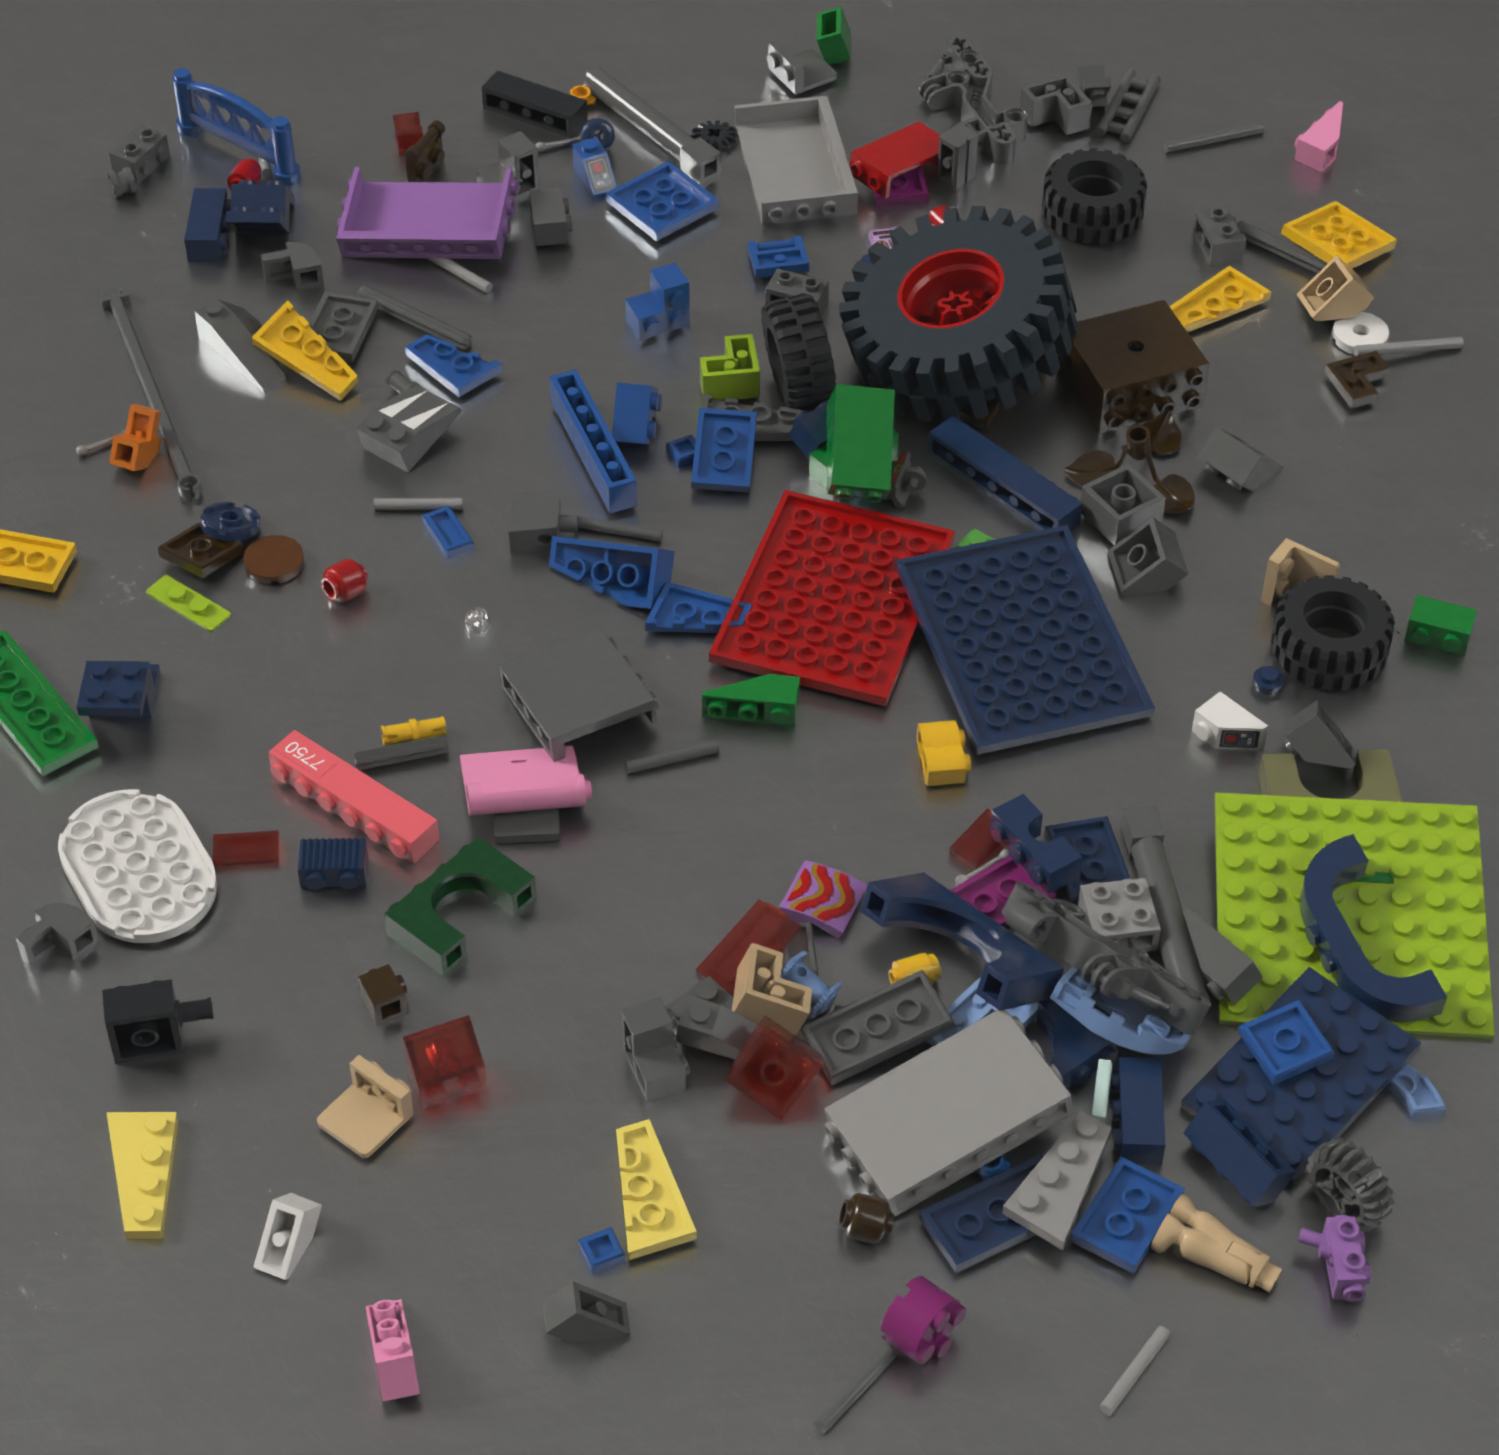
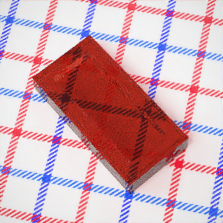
M987 808L950 847L949 855L975 870L1001 844V842L994 840L989 830L992 810Z
M279 830L213 834L212 860L214 867L279 863Z

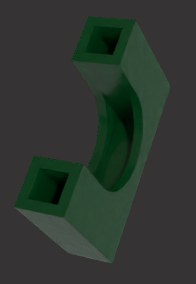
M479 836L469 845H464L447 863L441 864L431 876L422 883L416 884L409 894L399 902L393 903L387 912L384 913L387 935L442 976L446 975L467 957L465 935L436 914L438 907L444 901L460 894H478L490 899L514 917L537 898L535 876Z

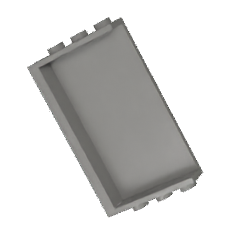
M828 96L735 105V128L738 133V140L762 225L857 214L858 191Z
M997 1010L824 1108L828 1121L824 1124V1128L828 1136L834 1143L836 1141L841 1143L843 1146L841 1152L851 1168L857 1166L861 1172L859 1174L860 1181L869 1194L874 1191L877 1197L885 1199L889 1205V1212L894 1213V1217L1074 1114L1071 1094L1062 1084L1063 1079L1060 1072L1053 1064L1048 1066L1043 1059L1044 1054L1039 1044L1035 1040L1029 1041L1025 1036L1024 1026L1017 1016L1011 1017L1006 1010Z

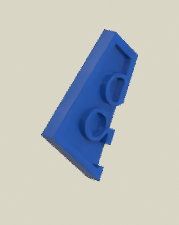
M428 334L405 346L407 357L458 397L503 372L501 362L495 360L491 363L481 359L480 354L461 352L456 350V345Z
M666 582L645 622V631L718 633L733 599ZM740 602L739 607L744 609L738 621H731L730 626H742L752 604Z

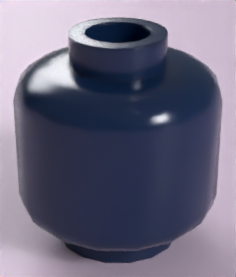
M592 118L582 125L580 141L592 139L595 136L606 151L613 145L615 131L607 120Z

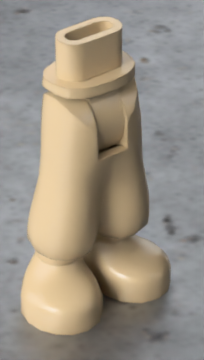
M1184 1193L1179 1196L1170 1214H1167L1150 1247L1157 1253H1163L1170 1246L1177 1244L1180 1246L1181 1255L1185 1259L1212 1269L1244 1285L1250 1280L1248 1287L1253 1289L1257 1285L1269 1293L1283 1271L1282 1268L1269 1262L1271 1256L1263 1253L1233 1233L1214 1215L1207 1211L1197 1210L1191 1197Z

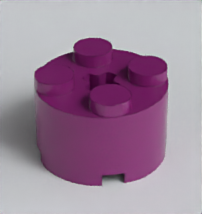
M918 1276L905 1285L911 1290L904 1298L897 1295L892 1301L881 1324V1331L886 1335L881 1337L916 1363L925 1364L934 1355L938 1358L945 1355L952 1342L948 1337L954 1327L961 1323L967 1309L960 1304L959 1300L923 1276Z

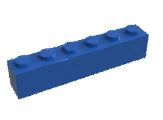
M577 369L549 376L551 403L609 513L636 507L637 481Z

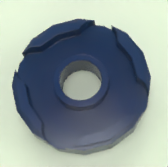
M232 502L215 503L203 510V514L200 517V527L204 533L216 539L227 541L245 540L259 532L260 515L255 509L245 504H242V508L235 507V503Z

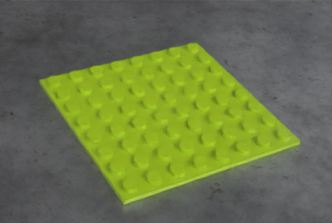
M1215 792L1217 931L1254 961L1263 977L1235 1005L1231 1004L1224 997L1219 1000V1024L1242 1025L1262 1016L1308 967H1311L1337 985L1332 974L1324 970L1321 954L1316 945L1312 946L1307 939L1306 927L1300 912V894L1307 868L1314 856L1331 842L1354 834L1369 860L1364 877H1371L1376 872L1390 873L1394 879V884L1350 882L1338 887L1332 893L1335 904L1366 959L1376 970L1392 977H1410L1431 969L1447 996L1442 1014L1415 1022H1390L1408 1034L1494 1039L1495 1032L1477 806Z

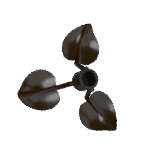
M1170 410L1153 417L1143 425L1129 428L1126 433L1127 445L1121 447L1122 452L1116 463L1111 454L1095 450L1083 454L1071 465L1064 468L1068 478L1076 485L1082 487L1120 468L1127 454L1135 460L1146 458L1152 479L1156 484L1153 486L1166 497L1164 514L1186 512L1192 509L1195 503V494L1191 484L1185 478L1176 474L1167 475L1160 481L1151 457L1152 452L1161 456L1171 454L1182 443L1181 431Z

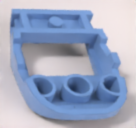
M1073 966L1058 981L1050 996L1055 1003L1091 1032L1130 1050L1147 1054H1169L1182 1050L1191 1035L1174 1028L1139 1002L1102 995L1100 989H1096L1091 983L1083 981L1081 979V970ZM1096 1004L1111 1016L1109 1017L1095 1009L1094 1005Z

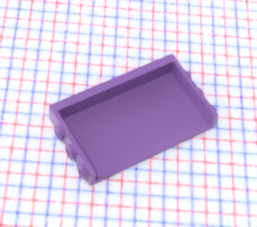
M354 167L352 178H349L347 183V198H343L342 217H339L337 221L338 233L336 240L341 256L362 258L501 259L505 237L510 235L511 226L509 219L510 215H514L515 212L514 196L519 194V181L514 178L512 168H506L503 183L364 182L360 167Z

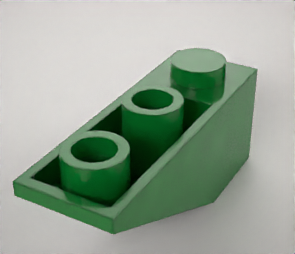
M766 674L702 692V717L795 725L800 698V677Z

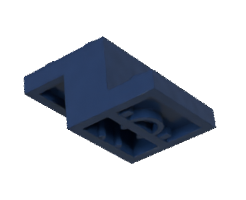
M240 180L239 184H231V211H226L225 222L237 233H289L290 207H294V195L281 181L270 180L266 181V185L256 184L252 180Z
M86 661L76 707L78 716H89V718L152 719L161 674L159 664H150L144 661Z

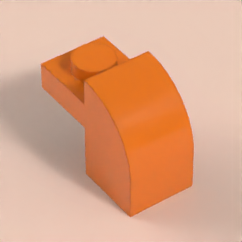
M139 404L130 405L126 432L113 436L109 464L131 471L142 470L149 466L157 456L162 442V438L157 436L161 411Z

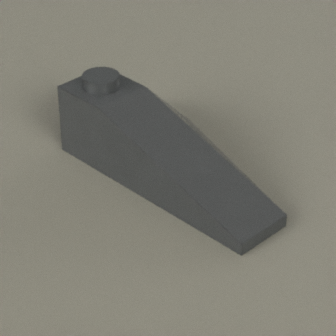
M216 299L194 311L198 336L263 393L287 381L280 362L252 343L251 337L262 325L247 310Z

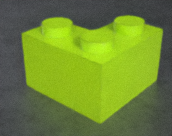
M753 334L725 336V355L700 357L702 397L703 393L710 394L713 399L721 401L725 400L726 397L734 399L760 397V368Z

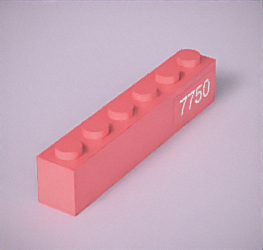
M294 730L268 752L271 766L270 771L277 780L285 781L294 787L300 795L310 797L325 811L333 812L341 817L350 827L355 826L363 831L372 841L380 842L389 848L395 856L403 857L414 864L440 841L437 819L298 731Z

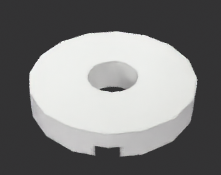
M1360 312L1354 318L1336 319L1332 330V338L1336 340L1335 344L1340 349L1355 355L1354 347L1356 345L1387 343L1389 329L1381 318L1370 313Z

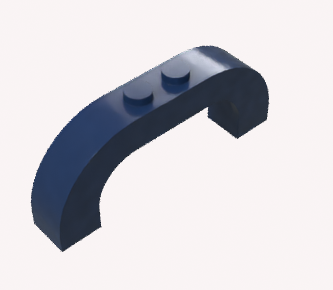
M1354 834L1326 845L1310 862L1300 894V912L1306 927V936L1312 946L1316 945L1321 954L1324 970L1332 974L1340 988L1389 1021L1415 1022L1442 1014L1447 996L1431 969L1410 977L1399 978L1379 972L1368 962L1335 904L1332 893L1344 884L1364 878L1369 860Z

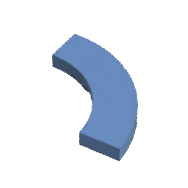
M1408 1063L1385 1087L1404 1105L1411 1120L1445 1116L1447 1108L1436 1087L1425 1074L1421 1075Z

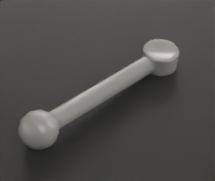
M580 135L577 138L545 144L538 142L536 144L537 151L543 152L547 148L581 142Z
M113 437L88 446L79 445L76 448V453L79 456H85L88 451L111 444Z
M1003 849L998 857L971 873L958 875L955 878V885L962 884L1010 856L1009 851Z

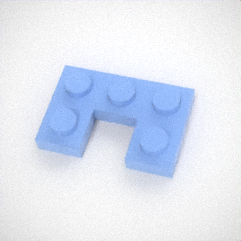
M980 978L946 1008L954 1021L955 1027L927 1040V1043L935 1046L998 1010L976 994ZM1032 1003L1005 1010L1011 1017L1017 1016L1025 1029L1037 1018L1038 1005Z

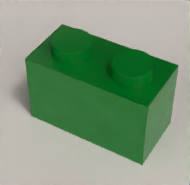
M841 6L817 13L816 41L824 60L829 65L840 64L847 59H851V30Z
M1417 595L1404 641L1465 656L1477 610Z

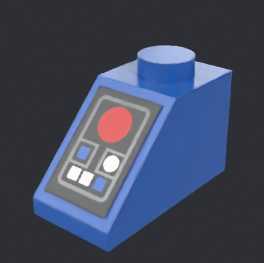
M597 137L572 144L573 170L593 200L606 197L607 192L617 188L607 152Z

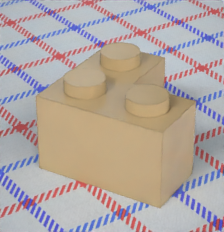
M751 943L737 967L732 1011L767 1030L795 1039L810 1014L812 988L781 978L782 952Z

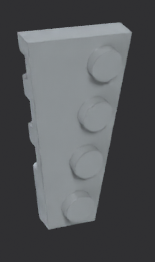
M1081 1110L1003 1205L1002 1214L1063 1250L1070 1229L1077 1218L1082 1200L1089 1189L1094 1171L1098 1167L1110 1138L1111 1127Z

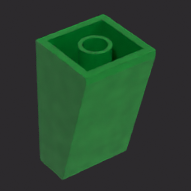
M836 384L827 403V494L835 495L838 499L860 497L868 502H880L887 498L891 490L895 390Z

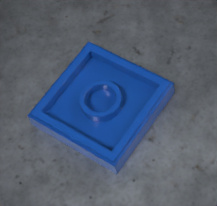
M1300 1000L1239 1025L1238 1033L1272 1085L1334 1059V1050Z

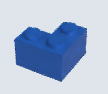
M676 262L650 270L651 292L625 299L626 322L639 341L690 325L689 281Z
M617 383L612 436L616 442L650 445V439H655L656 422H652V417L656 418V411L661 412L662 394L658 393V388L649 385Z

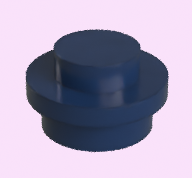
M1263 666L1254 672L1253 683L1257 691L1262 694L1273 695L1284 685V674L1275 667Z

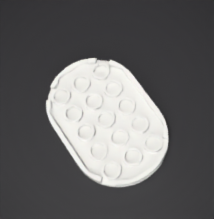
M137 789L118 790L89 800L68 818L69 823L63 834L60 833L58 840L61 864L87 914L94 920L95 925L101 931L126 942L159 943L192 929L209 912L217 893L215 868L185 814L173 801L160 794H157L156 797L140 794V790Z

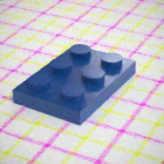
M699 408L691 488L750 493L757 412Z
M1120 1157L1071 1232L1070 1242L1134 1274L1148 1253L1167 1214H1170L1174 1203L1184 1193L1185 1188Z

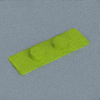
M164 575L146 590L147 595L210 632L214 631L231 616V613L168 575Z

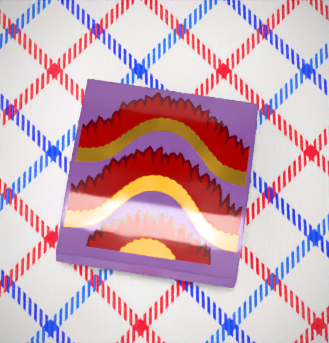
M805 860L777 911L797 923L811 922L838 939L844 932L868 885L832 867Z

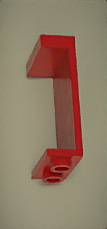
M919 121L851 151L849 164L852 176L886 199L889 197L891 179L930 161L938 166L940 134Z

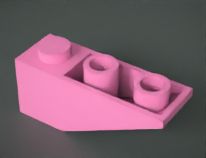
M1339 101L1333 108H1329L1322 118L1314 121L1304 134L1298 136L1294 145L1296 148L1295 161L1323 172L1336 160L1343 102Z
M402 1299L394 1301L381 1300L374 1305L365 1306L382 1401L420 1394Z

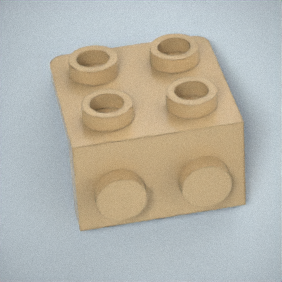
M358 1055L349 1063L353 1084L317 1117V1123L321 1129L362 1158H368L414 1115L409 1086L401 1079L395 1080L386 1074L378 1063L374 1061L369 1062Z

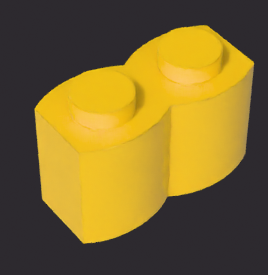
M956 720L918 723L917 746L926 785L965 783L966 773L971 772L970 755L964 754L963 748H965L964 730L958 729Z

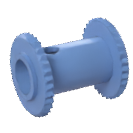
M801 951L792 957L781 969V978L812 988L810 1006L813 1009L810 1011L808 1018L814 1019L818 1014H822L836 999L842 984L837 982L832 988L829 987L803 963L808 953Z

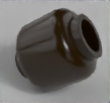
M856 1193L850 1200H844L839 1216V1227L844 1228L846 1237L877 1244L881 1241L884 1234L891 1233L894 1225V1213L889 1212V1205L885 1199Z

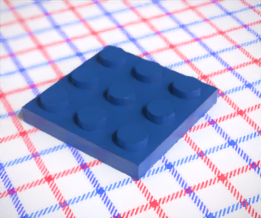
M669 161L606 193V202L655 241L719 209V199Z

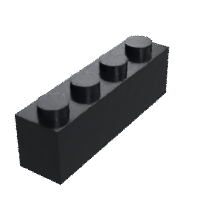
M498 70L481 87L484 109L569 138H573L581 130L582 125L588 121L587 100Z

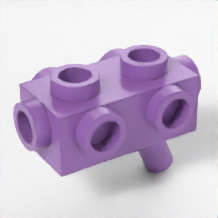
M1348 1215L1326 1217L1322 1234L1302 1228L1298 1242L1319 1248L1318 1257L1326 1260L1332 1299H1345L1351 1302L1362 1300L1366 1296L1365 1285L1371 1283V1268L1369 1262H1365V1257L1362 1254L1365 1251V1237L1363 1231H1359L1356 1218Z

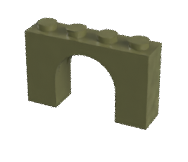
M1389 749L1357 750L1353 775L1358 792L1347 799L1402 802ZM1292 753L1262 754L1258 773L1262 795L1320 798L1309 792L1301 783L1295 756Z

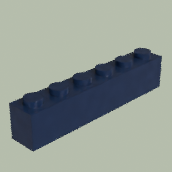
M952 416L929 432L928 454L1037 529L1044 530L1067 525L1069 530L1072 531L1080 525L1082 502L1058 487L1054 482L1040 475L1032 467L1015 458L1011 453L1003 450L989 438L972 429L968 424Z

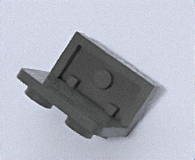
M778 40L768 43V68L795 95L837 79V72L813 49L793 55Z

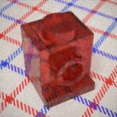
M419 112L392 115L399 155H405V151L423 137Z

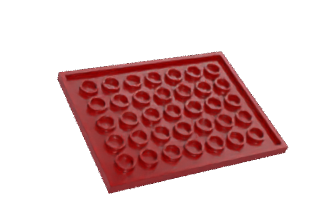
M784 490L709 651L708 662L759 675L800 677V685L887 706L920 625L896 570V560L951 549L955 538V531ZM740 602L752 604L750 611L745 616L743 625L730 626L731 621H738L744 609L739 607Z

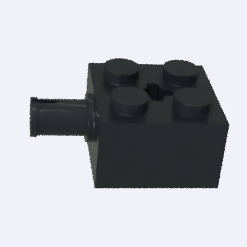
M172 979L155 980L149 983L118 986L102 990L105 1026L115 1064L184 1053L183 1023L214 1019L211 997L180 1003L179 999L176 1000Z

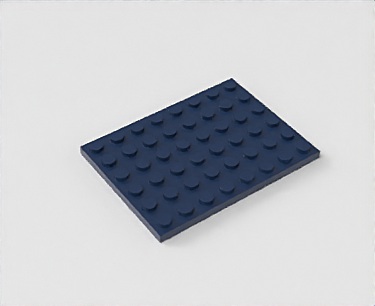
M1067 525L896 560L898 575L977 755L1154 716L1155 706Z

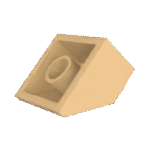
M1337 255L1296 294L1315 321L1354 318L1364 311L1375 298L1359 275Z

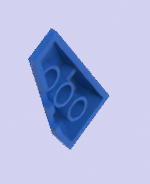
M552 536L549 566L577 581L585 583L624 606L652 609L665 583L671 582L675 551Z

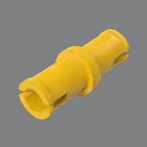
M444 716L420 721L412 718L408 719L407 723L383 725L380 727L381 733H383L381 737L384 746L439 735L447 736V730L444 729L446 727Z

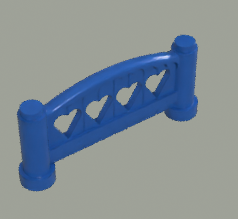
M179 68L174 71L172 81L178 111L176 125L180 135L191 137L200 134L203 130L208 131L274 164L275 181H281L283 185H293L301 179L300 166L296 163L291 123L286 117L279 116L272 119L249 101L228 90L194 81L188 69ZM197 95L209 102L210 109L208 113L205 111ZM217 105L229 112L230 118L228 122L224 120ZM236 115H238L241 119H246L249 122L250 128L247 132L242 127ZM256 125H258L260 128H265L268 131L270 137L267 140V142L262 137Z

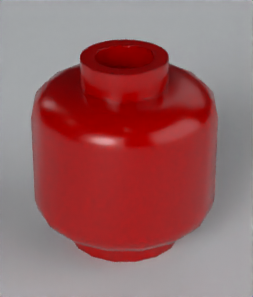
M344 559L325 569L321 581L322 589L329 599L345 603L365 592L368 573L362 564H358L352 559Z

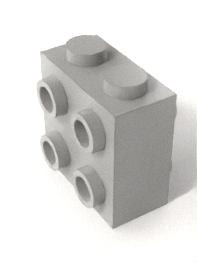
M1146 878L1124 879L1103 883L1094 882L1080 885L1078 907L1085 912L1082 920L1083 923L1100 935L1136 952L1141 950L1145 952L1158 950L1161 928Z

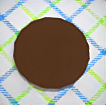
M270 535L252 542L245 550L243 560L246 573L253 580L262 584H271L270 581H278L280 584L295 578L301 572L304 565V554L301 545L295 539L283 535Z

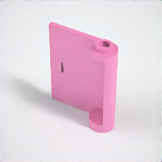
M564 746L565 758L555 762L551 759L545 748L460 755L469 816L586 806V800L592 799L590 780H585L583 774H579L574 746Z

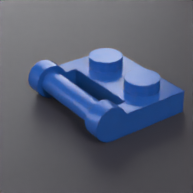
M801 235L792 236V239L763 243H756V241L747 242V254L750 258L755 278L773 276L777 269L793 273L809 272V260Z

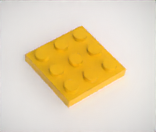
M1337 201L1284 224L1281 232L1292 243L1301 246L1327 264L1337 255L1351 269L1394 249L1397 242L1395 237Z

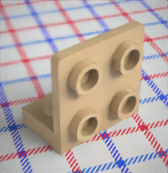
M1286 538L1268 559L1260 602L1272 606L1279 597L1282 598L1287 590L1292 589V586L1301 581L1306 583L1307 579L1318 576L1319 579H1322L1325 575H1334V578H1337L1340 564L1329 557Z

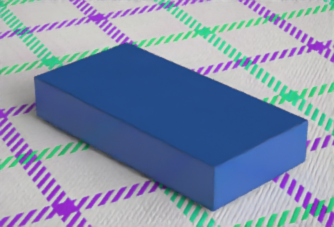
M450 506L422 515L423 524L447 560L474 550L473 540Z

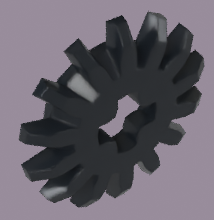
M708 120L706 121L707 125L699 123L697 127L692 129L693 134H691V137L693 139L702 138L719 151H722V148L725 146L727 148L732 147L729 142H737V139L734 138L738 137V133L735 132L736 128L729 126L728 122L720 125V120H716L715 124ZM710 133H719V136L713 135L710 137Z

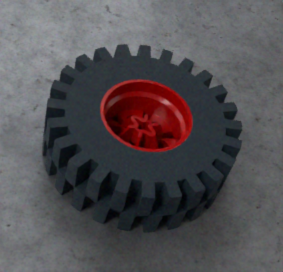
M972 206L968 219L961 221L957 208L943 210V224L932 226L928 214L915 219L918 228L917 233L910 236L899 226L889 232L893 244L891 249L876 242L868 249L872 264L862 261L856 262L852 268L855 282L844 283L842 294L845 302L839 303V313L843 322L841 324L864 387L895 390L894 413L905 417L914 408L919 421L931 422L938 407H940L945 421L952 416L960 420L962 407L971 405L976 419L989 416L986 401L997 397L1004 410L1016 405L1014 388L1019 386L1028 394H1034L1041 388L1038 372L1053 377L1060 369L1057 355L1068 356L1072 350L1073 345L1070 335L1077 334L1078 323L1075 315L1077 307L1058 244L1053 245L1051 234L1044 227L1037 231L1034 220L1030 217L1023 215L1014 222L1011 210L999 208L989 221L985 206Z

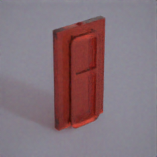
M759 899L695 969L696 973L703 978L710 976L726 992L734 997L737 967L751 943L781 952L801 930V927L789 919L786 913L771 903H765Z

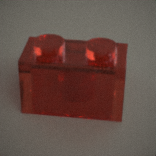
M469 1015L403 1037L408 1079L421 1109L439 1106L448 1100L474 1094L480 1089L487 1087L485 1065Z
M765 1015L745 1041L725 1081L782 1120L823 1066L822 1056L815 1049Z

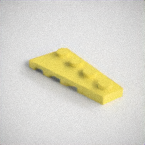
M106 1112L126 1239H162L178 1126L177 1112Z
M650 1119L616 1129L628 1259L632 1260L696 1240V1228Z

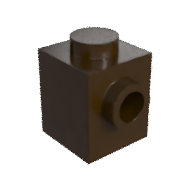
M389 964L378 969H371L365 974L358 976L360 996L376 1026L408 1014L405 995L407 993L406 984L400 974L395 976Z

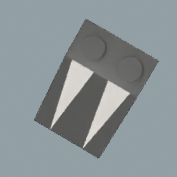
M415 385L375 407L356 430L365 450L409 473L462 411L460 407Z

